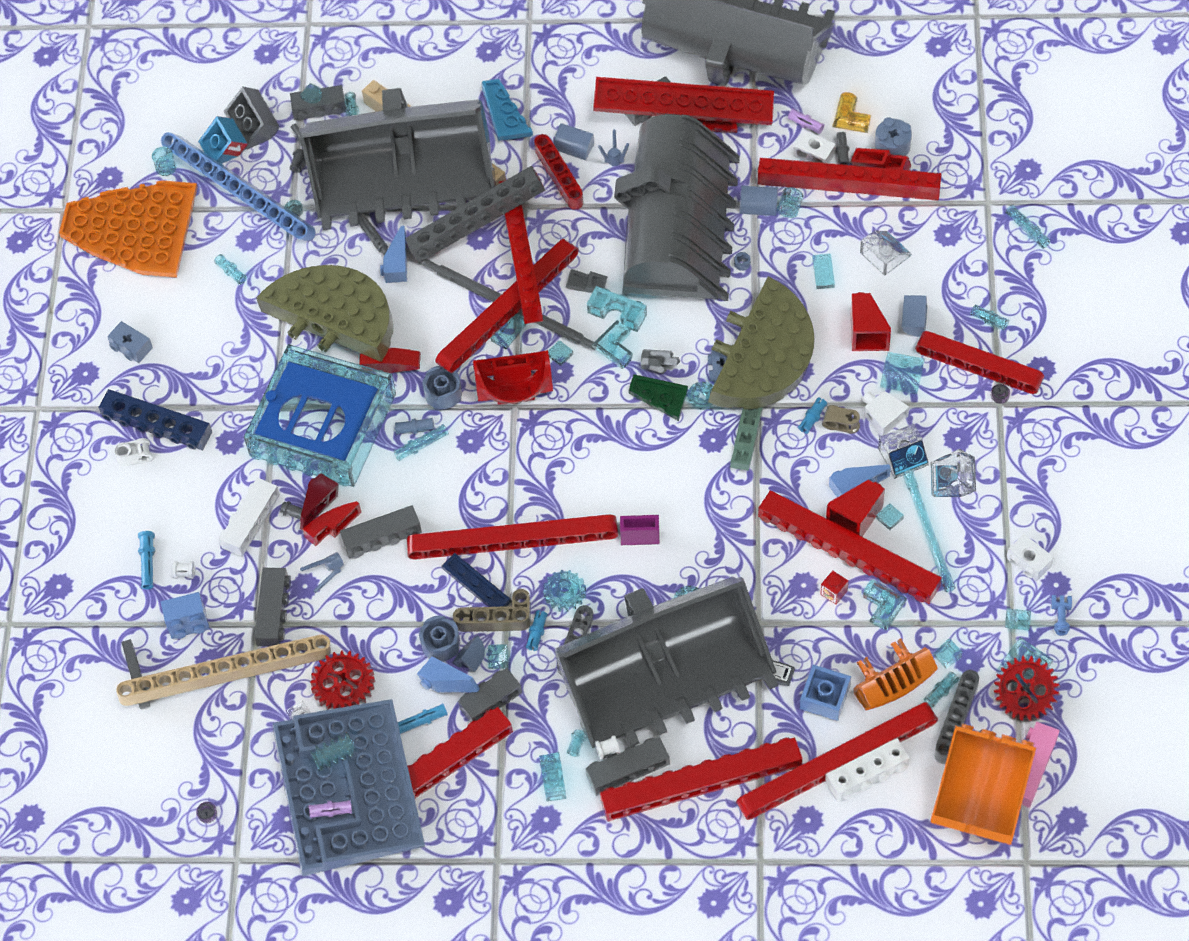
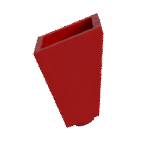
M852 293L850 309L852 351H889L891 327L871 293Z
M866 480L827 504L826 519L863 537L883 508L885 488L877 482Z

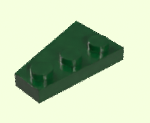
M633 374L629 394L679 421L688 393V386Z

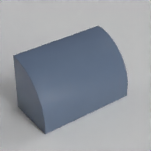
M560 123L553 144L558 152L586 160L594 146V134Z
M741 186L740 214L776 216L778 188Z
M904 295L901 327L905 333L911 336L920 337L922 332L926 331L927 296Z

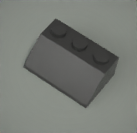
M242 86L224 110L226 117L232 118L245 138L248 144L245 149H250L270 140L280 128L258 89Z

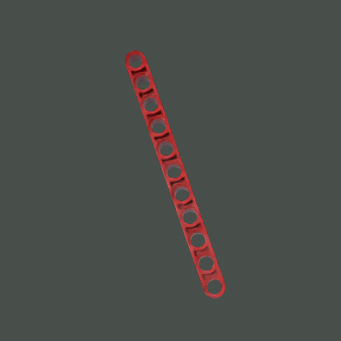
M563 238L533 265L538 292L576 258L579 248ZM517 281L438 353L435 360L438 365L450 373L455 372L522 309Z
M607 514L414 534L406 539L408 558L417 560L452 556L454 553L466 555L611 540L618 537L616 516Z
M928 702L921 703L742 795L737 799L736 803L746 820H751L825 782L827 773L896 738L901 743L932 727L939 719Z

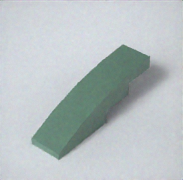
M763 407L742 410L730 468L749 471Z

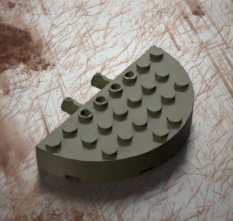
M318 265L301 268L275 280L256 297L261 312L293 325L287 332L292 339L297 340L303 330L323 337L317 344L321 351L327 352L335 342L381 362L391 345L393 319L386 296L372 278L358 270L338 265Z
M768 276L748 316H741L731 310L727 316L726 322L741 327L735 344L731 346L718 339L713 344L712 350L727 356V360L711 390L709 403L731 409L733 407H743V409L765 407L785 398V395L793 391L800 384L806 374L814 349L815 338L812 321L799 298L786 286Z

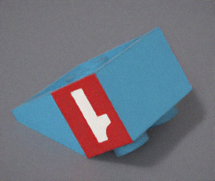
M221 116L215 117L198 141L204 152L221 164L238 157L248 145L232 118Z

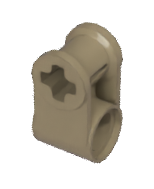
M829 405L827 406L822 425L829 430L854 434L860 429V415L853 409Z

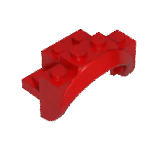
M548 350L472 361L478 402L493 400L498 405L516 404L535 400V397L540 393L553 391ZM531 370H537L533 375L531 374ZM487 376H493L494 380L488 378Z

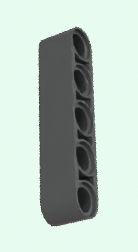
M974 670L963 672L937 740L934 757L941 764H946L948 753L942 754L939 750L945 749L949 752L953 737L948 736L946 733H954L955 726L961 727L962 724H965L975 698L980 677ZM966 680H971V681H973L974 683H973V684H968V683H966L965 681H966ZM960 697H965V698H967L968 700H967V701H961L959 698H960ZM957 714L960 715L962 718L956 719L953 717V715Z

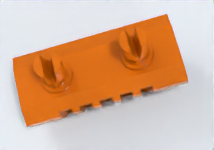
M902 638L897 640V643L894 641L890 644L900 660L887 669L876 672L868 657L863 659L864 663L861 660L858 661L857 665L864 674L865 681L856 685L853 691L863 708L870 710L893 702L926 681L938 669L930 650L924 647L912 654L908 651Z

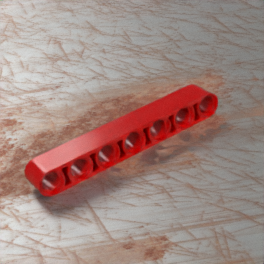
M930 331L922 332L915 347V350L923 356L1029 394H1036L1044 379V374L1037 369Z

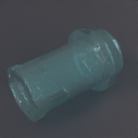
M574 730L571 733L572 739L567 754L579 757L583 741H586V737L583 731Z

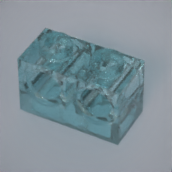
M559 752L539 755L546 802L567 799Z

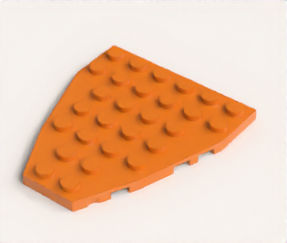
M161 180L156 181L155 185L145 186V184H140L139 188L128 189V187L101 192L99 193L100 196L91 199L84 197L79 201L66 203L59 235L61 238L93 256L141 275L177 277L198 189L197 183Z

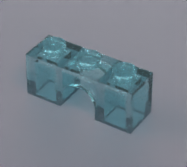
M596 286L587 302V313L605 319L609 312L619 311L622 313L620 316L621 326L638 333L647 316V305L640 301L631 300L625 295L613 293L607 288Z

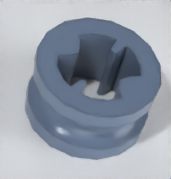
M746 252L737 253L734 257L735 268L740 271L747 270L751 264L750 255Z

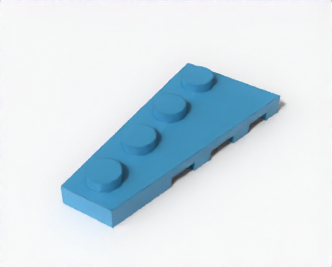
M500 79L482 81L481 86L498 141L533 136L532 129L527 126L525 118L517 110L518 107L509 98L510 95Z

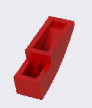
M856 148L851 159V164L855 166L910 170L912 166L908 156L891 155L890 150Z
M389 348L381 362L360 353L359 365L364 372L382 370L385 374L420 369L421 352L410 349Z
M357 501L347 503L321 514L303 528L305 538L314 546H317L329 534L336 538L340 534V530L345 529L362 513L360 504Z

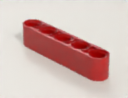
M546 134L537 135L534 139L536 155L568 207L573 210L580 209L584 203L581 187L550 137Z

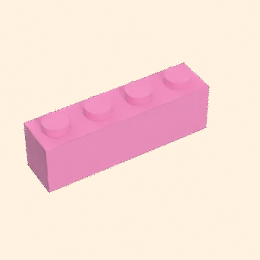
M1036 722L1034 728L1030 727L1026 739L1034 743V747H1037L1022 802L1023 806L1029 808L1060 731Z

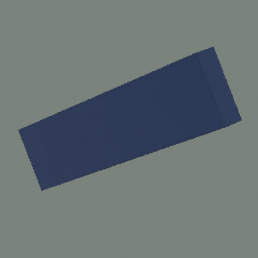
M456 553L441 565L446 573L486 606L506 607L511 603V599Z

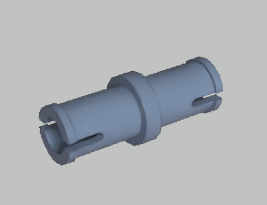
M414 418L412 421L395 422L396 434L409 432L416 434L418 431L434 430L433 418L421 420Z

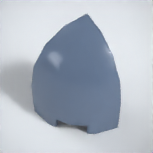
M478 635L462 648L452 663L459 668L462 665L469 668V672H476L485 656V648Z

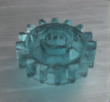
M562 569L558 573L553 572L552 577H547L548 583H544L545 590H543V594L546 597V603H551L552 609L557 606L559 612H561L562 608L569 612V607L575 610L577 603L583 604L582 599L586 598V585H584L583 578L579 579L578 573L573 574L571 570L563 571Z

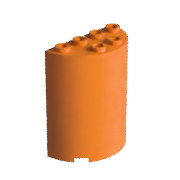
M962 724L961 727L955 726L930 823L1011 845L1037 747H1034L1033 742L1026 740L1018 743L1016 738L1002 734L1001 738L996 737L997 733L989 730L973 731L974 727Z

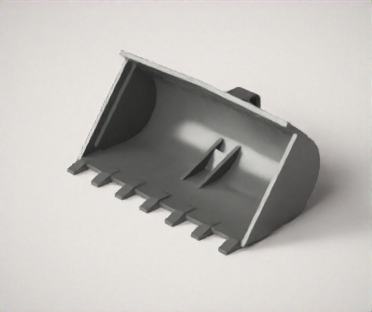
M759 0L642 1L645 4L641 28L643 39L706 58L705 66L708 80L727 86L734 67L806 85L814 73L823 48H826L835 25L833 22L834 10L827 9L823 18L807 14L810 4L802 2L798 11L784 8V0H774L773 4Z
M401 88L382 90V111L306 123L305 127L299 131L318 219L321 218L323 230L331 229L332 217L349 215V224L352 227L358 226L359 213L375 212L376 222L382 223L385 222L386 210L402 208L403 219L405 220L412 219V207L429 205L430 216L439 215V203L456 201V208L466 203V199L476 198L496 186L495 168H493L491 161L489 131L485 111L480 99L408 107Z
M665 114L654 116L643 122L639 129L634 172L616 179L614 198L629 210L623 274V297L630 293L706 299L719 298L728 301L729 293L719 283L720 274L730 277L731 272L722 263L723 252L732 254V246L724 239L725 229L731 232L734 231V223L726 217L727 206L733 209L736 208V201L728 194V183L733 186L738 185V178L729 171V161L738 164L740 156L716 134L690 116Z
M730 577L653 606L644 588L624 595L628 617L555 648L556 659L567 691L581 720L580 725L592 748L596 747L595 741L602 742L611 739V736H615L616 739L625 736L631 747L640 744L635 731L653 725L658 735L667 732L663 720L681 714L687 724L693 722L695 718L691 709L708 702L714 712L722 710L723 707L718 697L734 690L740 699L744 701L750 698L746 685L762 678L769 689L778 686L774 676L776 669L744 578Z

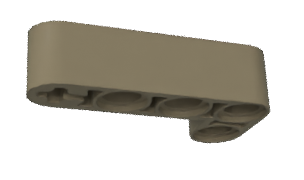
M517 589L512 594V606L457 608L453 612V620L460 632L523 631L528 629L531 624L530 595L525 589ZM520 599H525L522 603L517 602ZM500 617H505V618H506L505 620H502V621L497 620V619L500 618ZM519 617H525L524 620H517ZM479 618H486L484 621H478Z

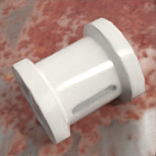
M194 561L190 563L173 562L172 574L174 578L184 576L194 579L196 571Z
M611 736V739L602 742L595 741L600 759L614 752L620 753L615 736Z

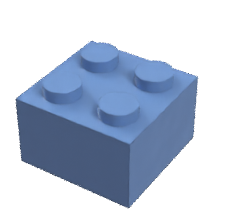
M199 592L160 601L164 621L172 639L184 638L186 635L193 633L200 634L210 629L206 609Z
M813 664L800 698V709L838 721L850 689L851 676Z

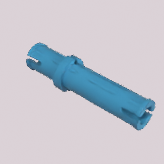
M442 703L429 710L423 709L421 713L399 721L400 734L426 723L429 725L432 723L431 721L445 715L447 716L444 704Z

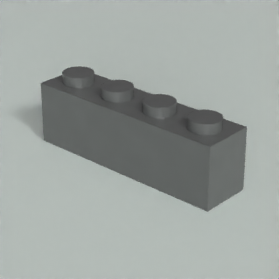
M413 505L340 530L349 559L360 557L370 551H377L389 544H397L400 540L406 539L410 535L422 533Z
M263 567L254 635L257 646L269 647L278 645L285 638V628H283V622L287 621L285 604L289 603L287 587L291 586V575H288L286 568Z
M660 736L649 738L643 744L630 746L619 754H611V756H608L601 762H592L585 768L586 776L595 795L598 796L600 792H603L608 787L617 788L627 782L670 765V756Z

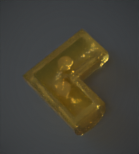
M844 92L839 98L833 127L868 133L872 115L855 112L857 96L850 92Z

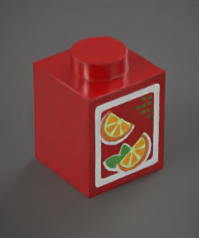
M832 570L821 583L820 595L837 605L848 591L849 580Z

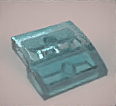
M887 352L880 388L918 394L925 358Z
M1020 637L1008 652L996 673L1003 675L1001 667L1009 668L1007 662H1010L1012 665L1015 664V657L1019 662H1021L1022 656L1027 661H1029L1030 656H1033L1034 662L1040 658L1042 660L1041 665L1047 662L1049 664L1048 668L1053 663V659ZM1026 671L1024 674V678H1033L1034 671ZM1016 674V678L1025 689L1024 691L1030 694L1031 690L1020 675ZM1011 682L1013 685L1018 687L1017 682Z

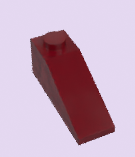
M321 473L309 481L300 517V529L303 530L306 525L314 520L338 497L339 483Z

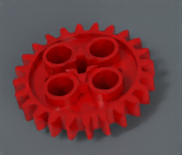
M341 650L339 656L333 652L332 658L326 655L325 662L319 660L320 667L314 666L316 673H311L312 679H314L310 681L311 690L315 694V700H319L321 706L326 704L327 710L332 706L333 709L360 705V701L367 703L365 696H372L369 690L375 689L374 684H372L375 682L374 671L371 669L370 663H366L365 657L360 659L359 653H356L353 657L351 651L344 655L343 650ZM338 667L343 668L341 671H335ZM360 675V678L352 679L353 676ZM327 684H334L330 688L325 687ZM347 691L351 692V693H350L349 695H347V696H343V695H342L344 692H347Z
M1022 656L1021 662H1019L1015 657V664L1012 665L1010 662H1007L1009 668L1001 667L1003 675H996L1000 679V682H994V685L999 687V689L994 690V693L1000 694L996 701H1002L999 706L1001 709L1007 707L1005 711L1007 715L1013 712V719L1020 715L1022 722L1025 716H1027L1030 722H1032V716L1040 720V713L1047 716L1046 709L1053 710L1050 705L1051 702L1058 703L1054 696L1060 695L1058 691H1055L1056 688L1060 687V684L1054 683V681L1059 678L1058 676H1051L1054 673V669L1047 670L1049 664L1046 662L1041 665L1042 660L1040 658L1034 662L1033 656H1030L1029 661ZM1028 670L1034 671V676L1031 679L1024 678V674ZM1016 674L1020 675L1037 698L1038 703H1034L1029 694L1024 691L1025 689L1016 678ZM1011 682H1017L1018 684L1017 689L1014 691L1008 690V685ZM1040 686L1046 687V692L1042 696L1036 694V690ZM1023 698L1030 700L1027 707H1020V701Z

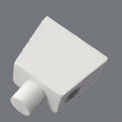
M885 391L877 397L871 392H867L862 398L867 404L864 415L882 438L908 417L909 406Z

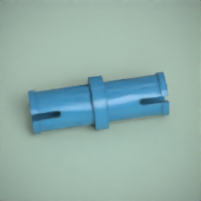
M818 397L811 409L806 411L805 418L798 426L801 432L808 434L814 423L819 421L820 414L827 406V402L824 399L821 400Z
M540 610L535 612L533 624L529 627L530 635L526 644L528 650L532 651V647H534L533 651L538 650L541 636L545 632L543 628L548 616L544 611L541 612V615Z

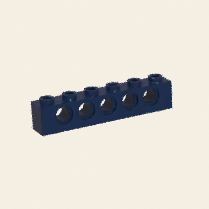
M110 389L107 390L98 406L101 416L108 421H117L123 426H131L140 432L152 433L158 438H167L176 444L182 443L194 450L199 449L203 451L212 434V429L208 422Z

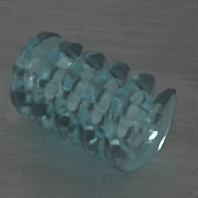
M347 731L345 732V739L338 735V742L331 738L330 746L322 742L323 749L316 745L315 752L311 751L312 757L320 771L324 770V764L330 768L331 760L335 764L339 763V757L345 761L346 753L350 757H354V750L356 751Z

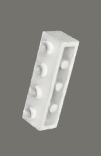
M256 478L255 482L250 484L248 493L245 498L240 500L236 513L231 515L228 526L220 533L219 540L223 549L243 557L280 496L276 485L260 478Z
M898 738L827 773L826 783L837 802L842 799L848 800L854 796V793L860 790L866 791L872 784L878 781L883 782L896 772L901 773L905 771L909 766L910 758Z

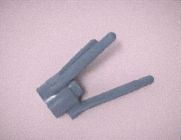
M613 129V148L607 154L601 145H598V148L604 157L605 163H609L611 166H618L624 163L629 143H626L621 154V151L617 148L616 130Z
M338 552L300 568V571H304L325 564L328 571L333 570L314 589V593H317L336 574L342 572L340 567L344 566V563Z

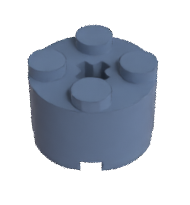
M885 118L876 128L875 149L890 150L891 155L907 156L911 148V125L900 119Z
M435 366L427 371L422 384L425 399L430 406L440 411L451 408L461 401L462 388L457 371L450 373L441 366Z
M441 615L428 618L419 631L423 653L429 659L434 657L440 661H446L459 653L461 643L456 623Z

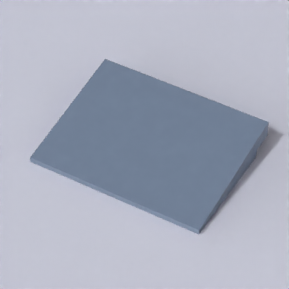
M392 699L295 715L292 720L273 723V733L302 877L425 847ZM350 800L352 813L338 814L330 818L329 816L310 818L309 805L326 804L327 801L335 803Z

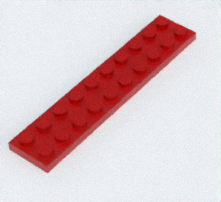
M596 76L593 111L647 116L665 114L687 115L697 120L772 125L774 91Z

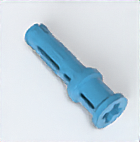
M141 531L138 533V539L140 540L138 553L141 556V588L146 590L154 587L153 555L155 548L153 547V539L155 538V533L152 531Z

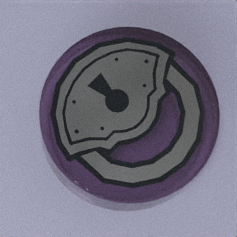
M997 384L992 387L991 399L994 402L1002 404L1009 400L1010 389L1006 385Z
M203 802L197 807L196 815L201 822L210 823L216 819L217 809L213 803Z

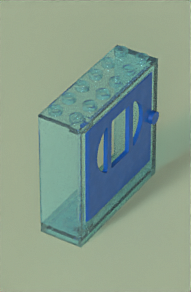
M288 344L244 435L249 456L255 460L262 459L268 461L272 465L285 466L292 471H301L308 476H318L321 473L342 486L355 487L396 396L393 375ZM302 396L287 429L283 430L279 424V413L282 407L289 400ZM308 398L332 404L315 440L292 434ZM340 407L345 415L343 429L333 439L322 442L337 408Z

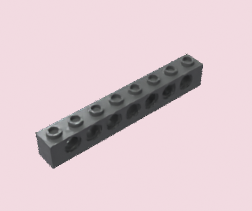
M531 165L405 238L410 252L420 263L545 191L540 177Z

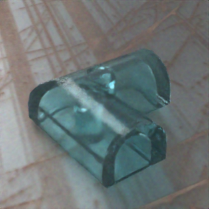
M616 320L592 344V347L623 369L630 363L633 357V353L621 344L631 334V330Z
M874 579L869 581L863 592V598L878 605V608L870 618V622L887 631L906 603L907 598Z

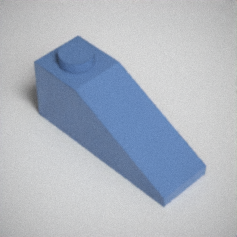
M405 226L399 228L383 257V265H380V274L384 276L385 283L407 282Z
M887 464L838 470L829 477V487L836 497H839L866 480L877 483L890 477L891 467Z
M431 657L417 673L421 680L420 684L427 690L432 689L436 692H478L480 690L473 677L434 657Z

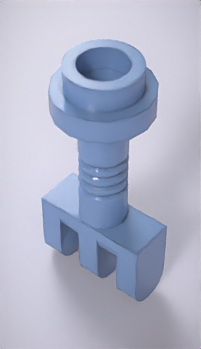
M1052 595L1051 609H1058V622L1054 624V631L1057 635L1064 636L1070 630V624L1066 622V610L1072 609V596H1068L1067 602H1064V595H1060L1059 602H1056V595Z

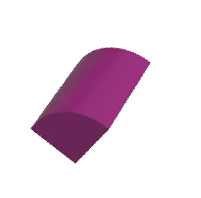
M659 515L620 516L621 546L660 544Z

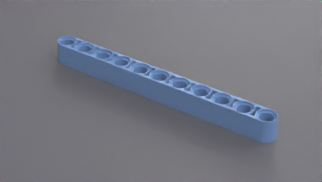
M170 132L162 135L161 144L170 152L294 237L305 241L313 240L316 235L315 228L183 137Z

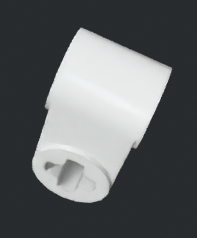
M140 438L117 444L114 448V453L118 464L127 467L151 461L153 456L149 450L150 441L146 438Z

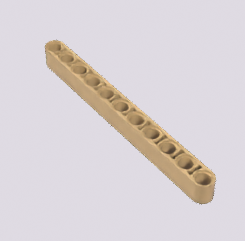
M323 634L126 680L120 682L116 687L118 700L122 705L130 706L326 659L325 656H330L331 653L330 639ZM321 645L326 646L325 648H318ZM300 650H306L304 653H299ZM280 655H287L284 658L279 657ZM262 659L267 660L266 662H260ZM248 664L246 667H241L240 665ZM224 668L229 669L228 671H225V672L221 671V670L224 669ZM204 673H208V674H209V675H207V676H201V675L204 674ZM183 678H190L187 681H182ZM165 682L170 683L169 685H166V686H163V685H162V684L165 683ZM145 687H150L148 690H142ZM124 692H131L128 695H122Z

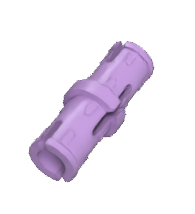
M792 109L788 115L789 120L800 124L804 129L808 128L817 134H821L824 129L823 123L812 119L808 114L804 115ZM800 118L812 123V125L800 120Z
M350 800L335 803L327 801L326 804L309 805L310 818L329 816L330 818L333 815L352 813Z

